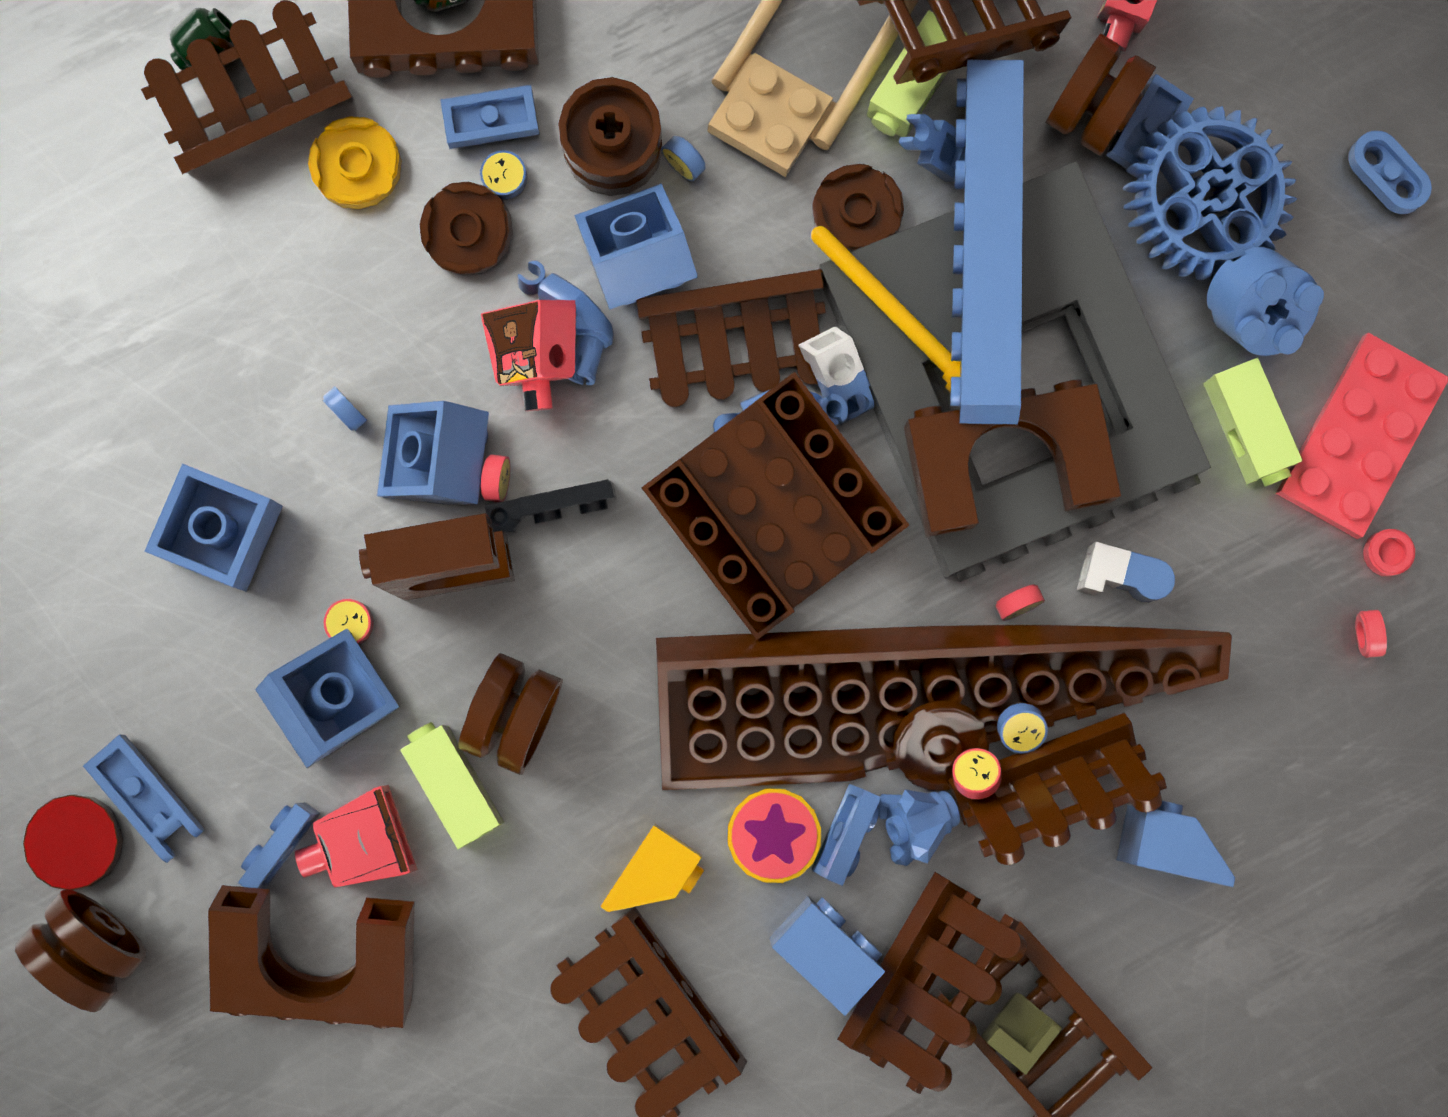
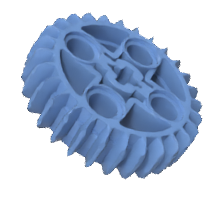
M1205 106L1197 108L1191 114L1188 111H1184L1176 115L1173 120L1168 119L1157 127L1158 131H1153L1145 137L1144 141L1147 146H1142L1133 153L1141 163H1134L1128 167L1126 172L1136 177L1137 180L1126 184L1123 190L1134 193L1135 200L1125 204L1123 208L1125 210L1137 211L1138 217L1129 222L1128 227L1142 226L1144 233L1137 239L1136 243L1152 242L1154 246L1149 252L1148 257L1153 258L1162 253L1166 255L1162 269L1172 268L1179 263V276L1185 277L1195 271L1196 280H1204L1209 278L1211 274L1214 277L1218 269L1229 259L1234 262L1246 255L1244 251L1247 249L1265 247L1276 250L1272 241H1277L1287 235L1279 225L1287 223L1294 218L1283 210L1284 206L1292 204L1297 200L1296 197L1285 194V188L1296 182L1295 178H1284L1283 170L1290 166L1292 161H1279L1276 156L1284 144L1280 143L1270 147L1266 142L1272 130L1268 129L1260 134L1254 131L1257 118H1252L1241 124V110H1235L1225 117L1223 106L1216 107L1209 113ZM1208 136L1227 141L1235 146L1236 151L1221 159ZM1179 145L1186 147L1191 155L1190 165L1183 163L1178 155ZM1242 159L1246 160L1252 168L1251 179L1242 173L1240 168ZM1159 170L1174 190L1173 193L1160 202L1157 201L1156 194ZM1200 170L1204 173L1194 179L1191 176ZM1215 187L1214 195L1204 201L1203 198L1206 196V192ZM1258 187L1261 190L1259 216L1246 198L1248 194ZM1168 209L1173 210L1179 218L1177 230L1171 228L1166 220ZM1225 209L1228 211L1227 214L1221 217L1215 215ZM1230 222L1235 224L1240 231L1239 243L1234 242L1229 235ZM1199 229L1213 252L1199 251L1191 248L1182 241V238Z

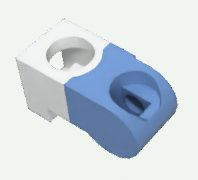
M833 327L798 345L805 361L812 368L821 389L822 397L836 394L846 401L848 415L843 422L839 421L840 425L874 408V400L869 389L870 384L851 336L837 327Z
M1094 542L1087 548L1077 591L1097 595L1103 592L1104 585L1128 591L1134 599L1140 602L1150 603L1164 598L1171 593L1175 585V575L1173 569L1160 559Z

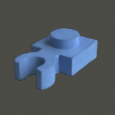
M907 114L906 120L914 125L916 134L915 137H900V145L905 150H920L917 164L945 182H955V161H964L965 149L955 147L956 128L945 120H932L926 114Z

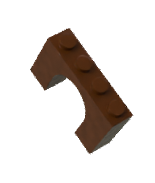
M348 0L350 58L357 72L363 73L368 77H387L393 71H409L414 75L426 76L436 73L437 69H455L461 73H477L482 70V67L499 66L507 71H521L527 69L528 65H539L536 0H485L478 16L469 25L454 33L443 35L425 33L411 26L402 17L401 0Z
M1080 379L1070 380L1054 385V392L1036 395L1035 388L1022 389L1018 424L959 423L960 409L943 412L942 406H932L914 411V418L908 419L904 426L926 538L973 529L979 524L969 478V456L975 441L979 437L998 428L1013 427L1023 429L1034 434L1045 443L1055 461L1065 511L1111 503L1121 497L1098 384L1083 386Z
M486 513L365 534L366 548L359 549V561L363 577L365 579L371 578L373 586L404 601L515 581L508 536L503 531L493 532L491 518Z
M222 885L208 910L210 1011L229 1013L233 1016L257 1015L276 1017L281 1020H316L334 1025L351 1023L372 1025L380 1029L391 1027L403 1028L412 1003L415 902L366 897L356 922V964L347 971L337 975L312 976L299 972L289 966L278 955L273 946L270 933V889Z

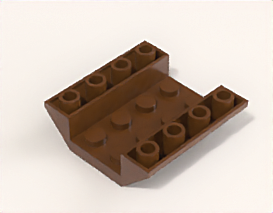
M795 371L641 487L756 640L794 613V607L866 553H874L910 526Z

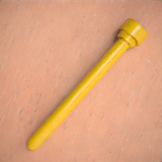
M823 226L815 227L811 232L812 241L944 373L941 378L947 383L945 388L950 392L951 377H960L961 361H951V353L827 228Z

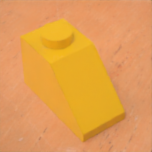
M654 824L600 907L607 912L674 899L681 889L690 893L705 870L697 865L702 855Z

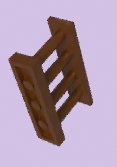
M857 0L859 6L873 2L884 4L902 40L907 54L893 76L897 85L913 80L917 83L929 81L939 73L966 67L967 60H992L1034 49L1037 52L1044 51L1059 41V35L1072 18L1068 10L1044 16L1037 0H1015L1025 21L1005 26L993 0H972L986 31L966 36L948 0H927L947 41L925 46L904 0Z
M1013 917V919L1019 922L1015 931L1026 940V953L1016 962H1009L999 957L990 974L1001 981L1018 964L1023 967L1029 962L1041 976L1035 981L1038 986L1025 998L1040 1010L1050 1001L1056 1003L1061 998L1073 1013L1067 1017L1070 1022L1059 1032L1026 1075L1020 1070L1014 1074L995 1053L996 1050L978 1033L974 1044L1036 1112L1033 1117H1070L1116 1073L1121 1076L1127 1071L1139 1081L1153 1067L1020 920ZM938 988L930 994L951 1007L959 992L950 1001ZM974 1000L971 1007L974 1006L978 1001ZM1094 1034L1106 1048L1100 1054L1103 1059L1046 1110L1028 1088L1083 1037L1088 1040Z

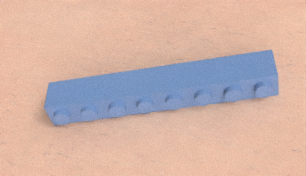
M967 60L966 78H957L956 107H965V119H956L955 147L965 149L964 161H955V189H964V202H955L954 231H963V245H954L953 274H962V288H953L952 317H961V332H952L951 361H961L960 377H951L950 406H960L959 423L1018 424L1021 409L1024 60Z

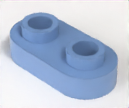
M1370 131L1362 135L1352 145L1348 156L1351 169L1387 209L1397 214H1409L1427 202L1432 190L1429 176L1390 134L1383 131ZM1365 153L1374 154L1377 158V164H1370L1365 158ZM1396 187H1404L1408 192V198L1400 197L1397 194Z

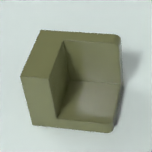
M1015 992L981 1034V1037L1026 1075L1059 1034L1062 1027L1021 993Z

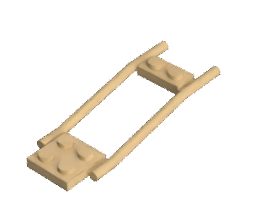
M761 0L736 44L712 79V84L717 89L728 91L729 93L709 122L707 132L784 177L787 176L810 139L819 148L829 150L899 35L890 15L838 102L835 103L832 101L833 97L756 53L751 54L782 0ZM904 0L910 15L919 0Z

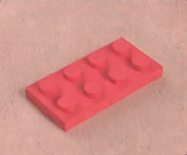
M1369 332L1362 336L1299 450L1303 461L1289 468L1291 477L1282 481L1276 494L1355 539L1362 538L1447 385L1448 376Z

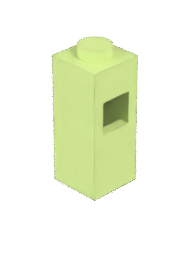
M928 10L917 27L925 46L947 41L934 13ZM905 47L871 98L867 116L872 119V124L879 131L889 136L897 134L900 137H907L914 126L906 120L907 114H922L949 72L939 73L933 79L923 83H917L913 80L897 85L893 76L907 54Z
M1258 357L1217 373L1204 382L1203 385L1246 484L1262 479L1266 487L1291 477L1288 468L1303 460Z
M430 722L407 736L411 743L400 750L457 849L467 846L504 823L463 750L458 749V742L449 726L441 725L435 728L434 724Z

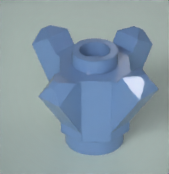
M905 790L902 795L881 794L879 796L881 797L878 804L879 818L886 819V830L891 841L894 843L890 848L891 859L895 864L908 866L914 859L928 863L944 836L951 833L952 828L960 823V814L956 802L944 790L938 793L935 791L923 793Z

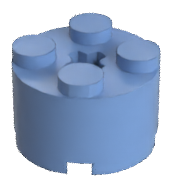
M1265 247L1247 249L1244 251L1246 255L1233 262L1229 259L1218 269L1210 283L1207 293V306L1212 311L1214 319L1212 321L1216 327L1253 354L1261 356L1279 353L1285 355L1292 354L1301 347L1304 336L1315 322L1319 306L1323 302L1324 291L1317 285L1309 273L1278 252Z

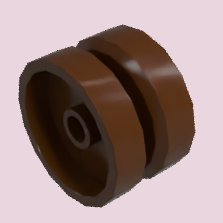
M1101 33L1076 69L1045 122L1063 134H1067L1075 129L1085 112L1091 115L1092 118L1081 134V145L1099 156L1102 155L1116 131L1121 133L1144 97L1141 91L1156 69V66L1135 55L1127 60L1117 78L1110 75V71L1121 54V47L1118 43Z
M615 77L595 79L576 89L563 105L558 123L560 141L565 162L575 180L592 192L608 196L629 194L650 180L659 167L663 145L659 111L647 92L633 82ZM609 136H615L614 139H606Z
M499 653L487 670L472 699L459 738L458 749L483 758L492 751L502 734L497 750L498 766L522 775L528 767L549 723L562 688L563 679L539 669L530 676L523 690L519 693L525 676L524 663Z
M70 889L62 890L45 909L47 924L37 923L31 925L15 945V952L22 965L46 989L63 1001L81 1010L94 1013L101 1010L117 992L115 977L126 978L130 976L146 958V949L140 939L124 922L97 901Z

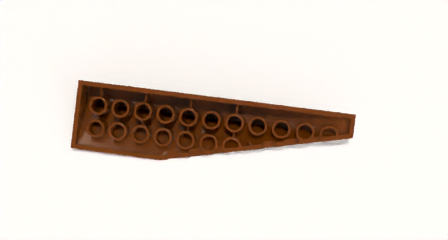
M956 625L773 632L764 634L758 640L755 639L752 633L656 638L662 790L844 782L866 777L865 772L887 766L889 771L899 768L893 751L894 735L902 719L916 707L932 701H955L970 707L981 718L989 742L994 743L1001 741L997 730V722L1000 715L1005 709L1015 704L1026 703L1038 708L1046 721L1047 728L1055 726L1054 721L1072 716H1076L1077 720L1097 715L1096 710L1120 703L1124 707L1142 703V698L1157 693L1166 692L1167 695H1172L1228 679L1232 635L1229 632L1139 627Z

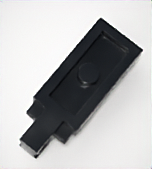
M606 479L485 505V511L491 518L493 532H515L522 520L529 516H533L535 524L562 519V509L579 506L581 514L608 509L606 500L615 499L616 493L614 483Z

